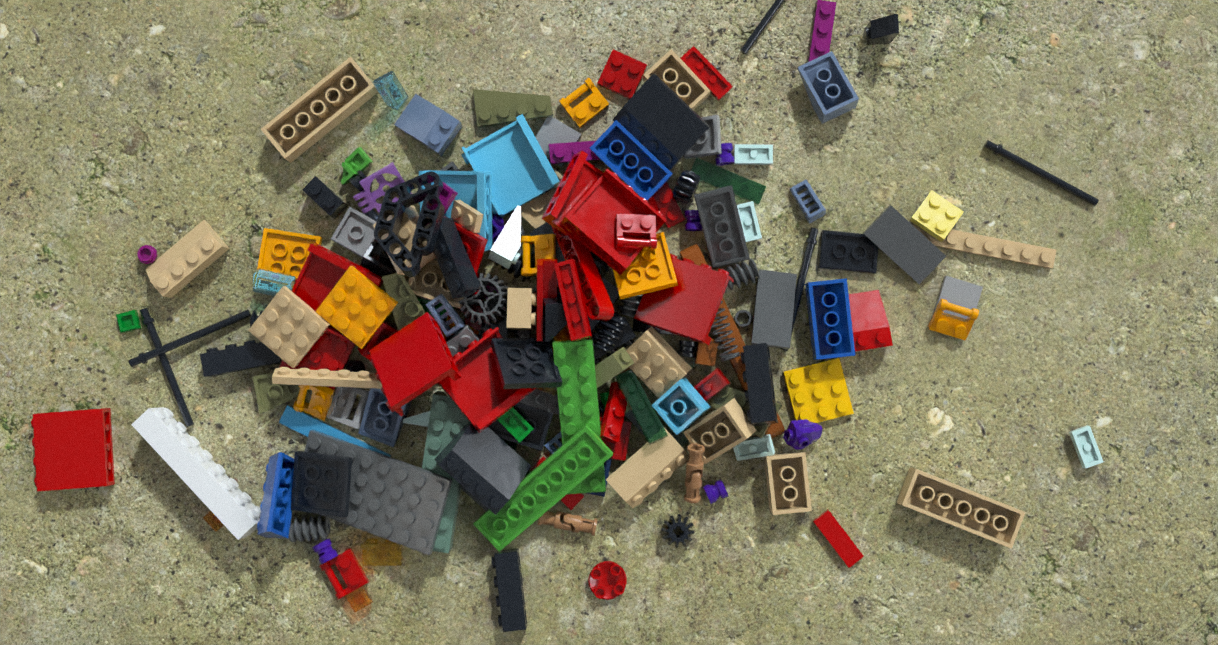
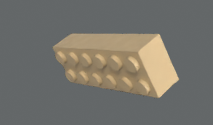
M349 57L261 128V130L284 159L292 163L376 95L379 90L352 57Z
M912 467L909 468L896 502L1011 549L1026 513Z

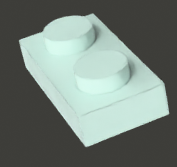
M735 144L734 165H772L773 145Z
M753 201L737 205L746 242L762 239Z
M1086 425L1069 432L1082 468L1086 469L1103 463L1090 426Z
M770 434L764 435L763 438L759 436L748 438L733 447L737 461L770 456L775 453Z

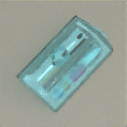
M393 71L384 74L372 82L385 104L390 108L398 110L408 98Z
M258 269L253 274L254 292L275 296L283 286L292 290L295 284V276L264 269Z

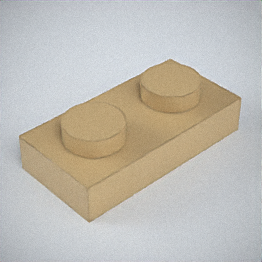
M454 200L451 218L471 232L480 233L484 214L461 200Z

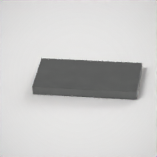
M732 185L695 194L694 197L712 268L749 260L750 257Z
M891 205L863 232L918 284L946 257L944 253Z
M759 269L760 280L757 277L751 345L767 343L769 347L790 349L797 274Z

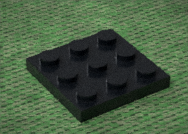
M544 337L543 341H537V338H493L491 340V348L503 389L561 387L562 379L558 366L554 362V354L550 342H545Z
M296 451L294 456L291 510L347 517L349 512L352 458Z

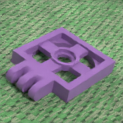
M392 162L361 180L360 184L364 190L353 198L355 201L363 198V200L357 203L359 207L367 204V206L361 209L363 213H367L374 208L379 213L382 204L377 203L376 199L385 195L386 192L383 191V187L388 185L391 188L405 181ZM382 174H393L397 178L387 181ZM376 179L379 183L378 189L370 192V185ZM393 198L392 202L398 201L399 198Z

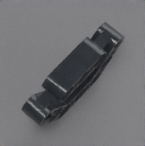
M432 171L388 189L384 195L374 229V237L408 277L416 276L420 271L422 256H428L433 252L445 212L444 205L439 199L440 193L443 190V183L438 174ZM413 189H418L415 194H410ZM400 196L398 201L392 202L393 198ZM423 201L410 252L397 236L405 209ZM438 204L436 209L430 210L432 205ZM394 215L392 220L387 221L388 216ZM427 223H433L432 227L425 229ZM389 233L386 239H381L383 234ZM427 241V245L425 247L419 248V245L422 242ZM396 248H401L398 254H393ZM407 259L412 266L408 268L403 261Z

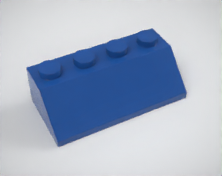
M617 120L589 148L627 185L631 186L636 194L647 201L673 174Z
M847 278L806 283L805 291L813 360L855 356Z
M282 452L270 456L269 463L266 466L267 476L266 482L263 485L264 496L260 505V521L257 524L258 535L266 538L289 537L292 517L291 502L294 458Z

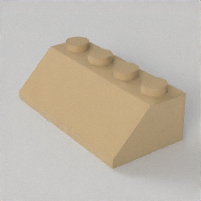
M203 220L148 266L146 272L150 282L163 297L172 298L229 250V247L207 221Z
M662 428L611 474L606 481L628 505L634 508L640 505L647 495L654 492L664 480L670 478L678 467L683 466L689 458V454L665 428Z

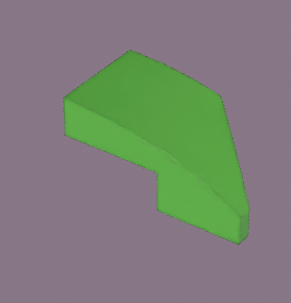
M358 147L345 159V162H342V185L350 182L349 180L357 175L358 170L364 171L373 163L361 147Z

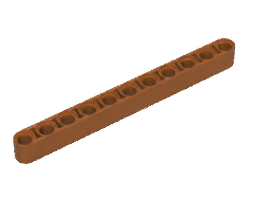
M697 244L679 251L682 261L684 258L694 261L695 265L700 266L701 263L707 265ZM722 298L721 301L723 303L720 304L718 309L725 308V311L717 314L715 317L727 315L728 318L714 325L730 323L728 327L718 332L729 330L733 332L720 340L735 338L733 342L723 347L738 345L736 349L726 354L736 352L741 354V352H744L743 346L746 345ZM724 326L714 327V329L717 330ZM727 333L717 334V335H718V337H721V336H723V335H725V334H727ZM730 340L722 341L721 344H724ZM734 347L726 348V349H724V350H725V352H726V351H728V350H730V349H732V348H734ZM740 355L729 359L745 392V390H748L747 382L744 383L743 371H746L745 363L742 364ZM778 413V423L771 424L764 434H770L771 439L784 434L785 431Z

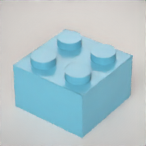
M686 378L679 380L652 404V407L676 435L682 433L710 408L708 403Z

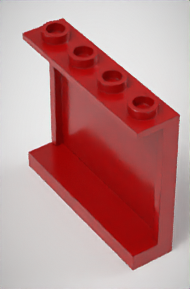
M581 150L573 155L542 219L595 254L560 224L568 212L574 208L603 175L602 171L586 161L588 154Z
M607 169L574 208L568 212L560 224L621 275L644 247H616V214L655 215L656 232L667 219L664 218L660 211L650 206L646 199L636 194L631 186L621 181L616 173ZM623 235L624 238L649 239V236Z
M310 243L307 249L310 253L291 291L316 312L350 266L355 267L379 288L383 284V279L381 276L317 243ZM331 324L324 332L337 335V339L344 343L351 342Z
M670 254L678 286L643 294L634 318L641 323L709 345L712 339L708 336L728 282H734V279L729 276V272L723 269L715 271L709 265L703 263L700 266L695 265V262L690 259L684 258L682 261L677 259V256Z
M428 312L369 350L372 357L370 362L377 371L375 373L377 379L382 384L381 391L388 399L386 404L392 412L395 411L400 416L404 415L401 409L403 405L447 376L454 381L461 378L441 329Z
M498 327L494 330L488 329L483 333L482 339L478 342L476 340L472 341L467 346L468 349L465 352H458L453 356L461 378L454 381L447 376L438 382L478 433H481L536 389H503L491 348V340L493 338H503L499 333Z
M111 408L33 414L31 426L34 431L32 445L35 449L33 464L36 468L34 483L37 487V492L102 487L115 484Z

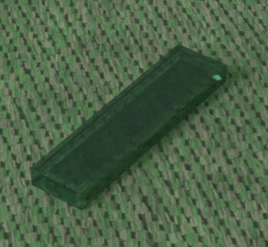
M697 157L691 168L692 172L700 176V181L716 188L732 185L734 195L750 202L753 201L757 205H759L766 186Z
M630 369L615 376V381L649 445L666 438L668 434L635 373Z

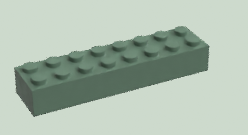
M436 391L432 397L422 469L453 479L433 551L449 553L453 546L462 485L444 471L434 459L464 428L469 420L446 392Z

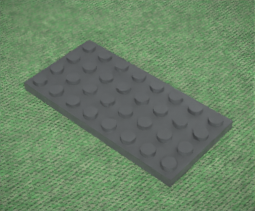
M310 430L305 452L352 458L348 516L320 515L327 516L333 520L424 554H432L453 479L319 431Z

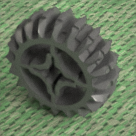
M480 273L478 281L482 289L476 295L464 297V299L458 302L462 304L461 312L465 313L464 316L467 319L471 318L470 321L472 323L477 321L479 325H482L485 320V323L490 325L491 319L494 323H497L496 317L503 318L504 316L501 312H507L505 305H507L508 286H504L505 282L499 280V277L496 275L492 278L490 273L486 277ZM486 286L497 288L499 293L488 292ZM486 295L488 299L483 303L481 300ZM494 303H497L495 308L491 310V306ZM471 305L481 306L483 313L473 311Z

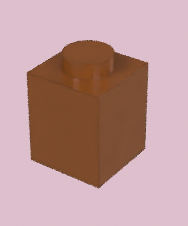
M711 339L709 345L697 342L694 364L714 367L718 343H714V339Z

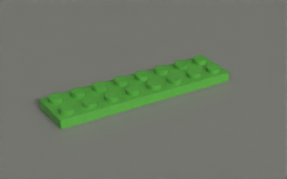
M582 339L574 342L571 340L553 342L554 362L558 366L562 379L561 387H557L562 445L586 424L602 440L600 437L601 425L593 339ZM604 463L568 494L606 492Z
M586 424L521 481L510 500L496 515L488 509L474 521L473 525L500 552L613 455V452Z

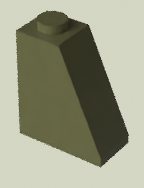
M624 347L595 366L597 388L634 363Z

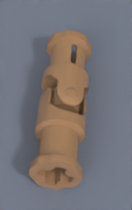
M693 443L687 446L689 458L686 461V494H684V500L689 503H698L701 500L699 492L702 486L701 478L704 467L702 455L705 447Z
M547 511L538 519V525H550L555 529L571 530L579 533V531L587 532L595 536L598 519L591 520L582 518L581 515H572L560 511L556 513Z

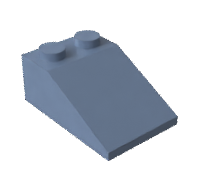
M832 51L797 68L812 107L822 124L856 108L859 98Z
M417 94L414 95L394 124L440 157H442L463 127L459 120Z
M370 388L358 434L394 447L404 424L403 419L407 417L412 400L401 407L404 415L400 416L388 408L386 404L388 399L381 389Z

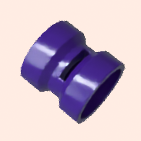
M732 143L721 144L722 154H717L715 159L716 166L735 163L734 156L731 153L733 150Z
M698 210L685 211V218L687 219L685 231H703Z
M721 479L715 481L714 486L713 484L703 486L710 504L715 503L719 497L722 499L729 497Z
M330 538L312 547L313 551L319 556L320 564L338 556L337 551L331 546Z

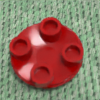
M603 561L592 568L588 583L592 593L597 598L610 600L624 593L627 577L624 569L619 564L613 561Z

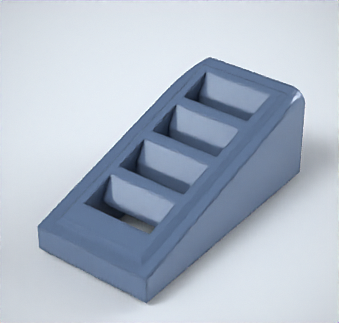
M807 180L790 188L793 197L809 223L826 214V209ZM804 188L807 189V191L803 192L802 194H797V192L803 190ZM808 195L811 196L810 198H808V199H806V200H804V201L801 200V199H803L804 197H806V196H808ZM814 201L815 204H813V205H811L810 207L806 208V205H808V204H810L811 202ZM818 208L817 211H815V212H813L812 214H810L811 211H813V210H815V209Z
M443 294L438 295L426 304L446 337L454 335L466 326ZM441 302L442 306H440L438 309H435L434 306ZM446 309V313H444L443 315L439 314L441 311ZM450 316L451 319L446 322L444 319ZM454 322L455 326L450 328L449 325Z

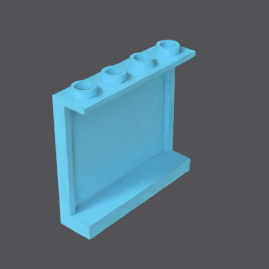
M523 114L516 117V121L467 148L462 147L464 153L461 155L466 164H471L472 171L492 172V211L494 215L498 213L500 217L514 211L517 206L521 207L550 191L560 183Z
M419 171V175L430 171L437 173L442 182L458 193L454 200H461L484 214L480 233L477 234L488 240L484 251L491 250L492 172ZM454 200L444 214L448 218H451ZM423 201L419 202L420 211L422 208Z

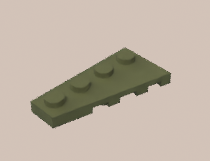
M473 89L477 125L479 128L512 123L521 114H523L526 120L553 116L550 96Z
M393 273L382 277L387 294L398 302L392 311L398 331L425 314L424 309L403 275Z
M274 372L253 376L259 413L263 414L297 398L300 389L299 385L272 384Z
M728 386L707 401L709 405L718 409L735 398L746 416L747 410L750 409L749 402H746L745 392ZM776 403L777 413L782 407V404ZM771 424L754 426L757 430L754 434L763 438Z

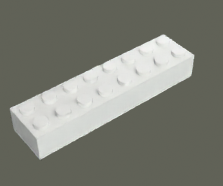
M168 408L147 409L131 425L238 540L253 533L260 521V507L255 506L251 502V497L238 488V483L225 474V469L212 460V455L199 446V441L186 432L187 428L173 418L174 414Z

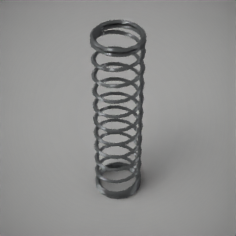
M725 308L718 309L719 312L716 315L725 311ZM727 315L715 317V319L720 320L714 322L711 328L724 326L712 332V335L727 333L715 339L714 342L730 340L718 346V350L734 347L719 355V357H722L720 358L722 362L741 355L740 352L726 354L736 349L738 345L723 347L733 342L735 338L719 340L733 332L732 330L718 332L728 327L730 323L714 325L728 318Z

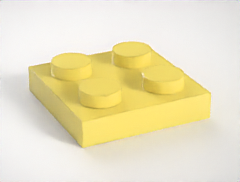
M931 191L910 221L942 242L961 217L963 211Z

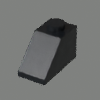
M898 14L871 20L864 28V39H867V45L890 44L899 34Z
M543 298V337L545 342H549L567 325L562 298Z

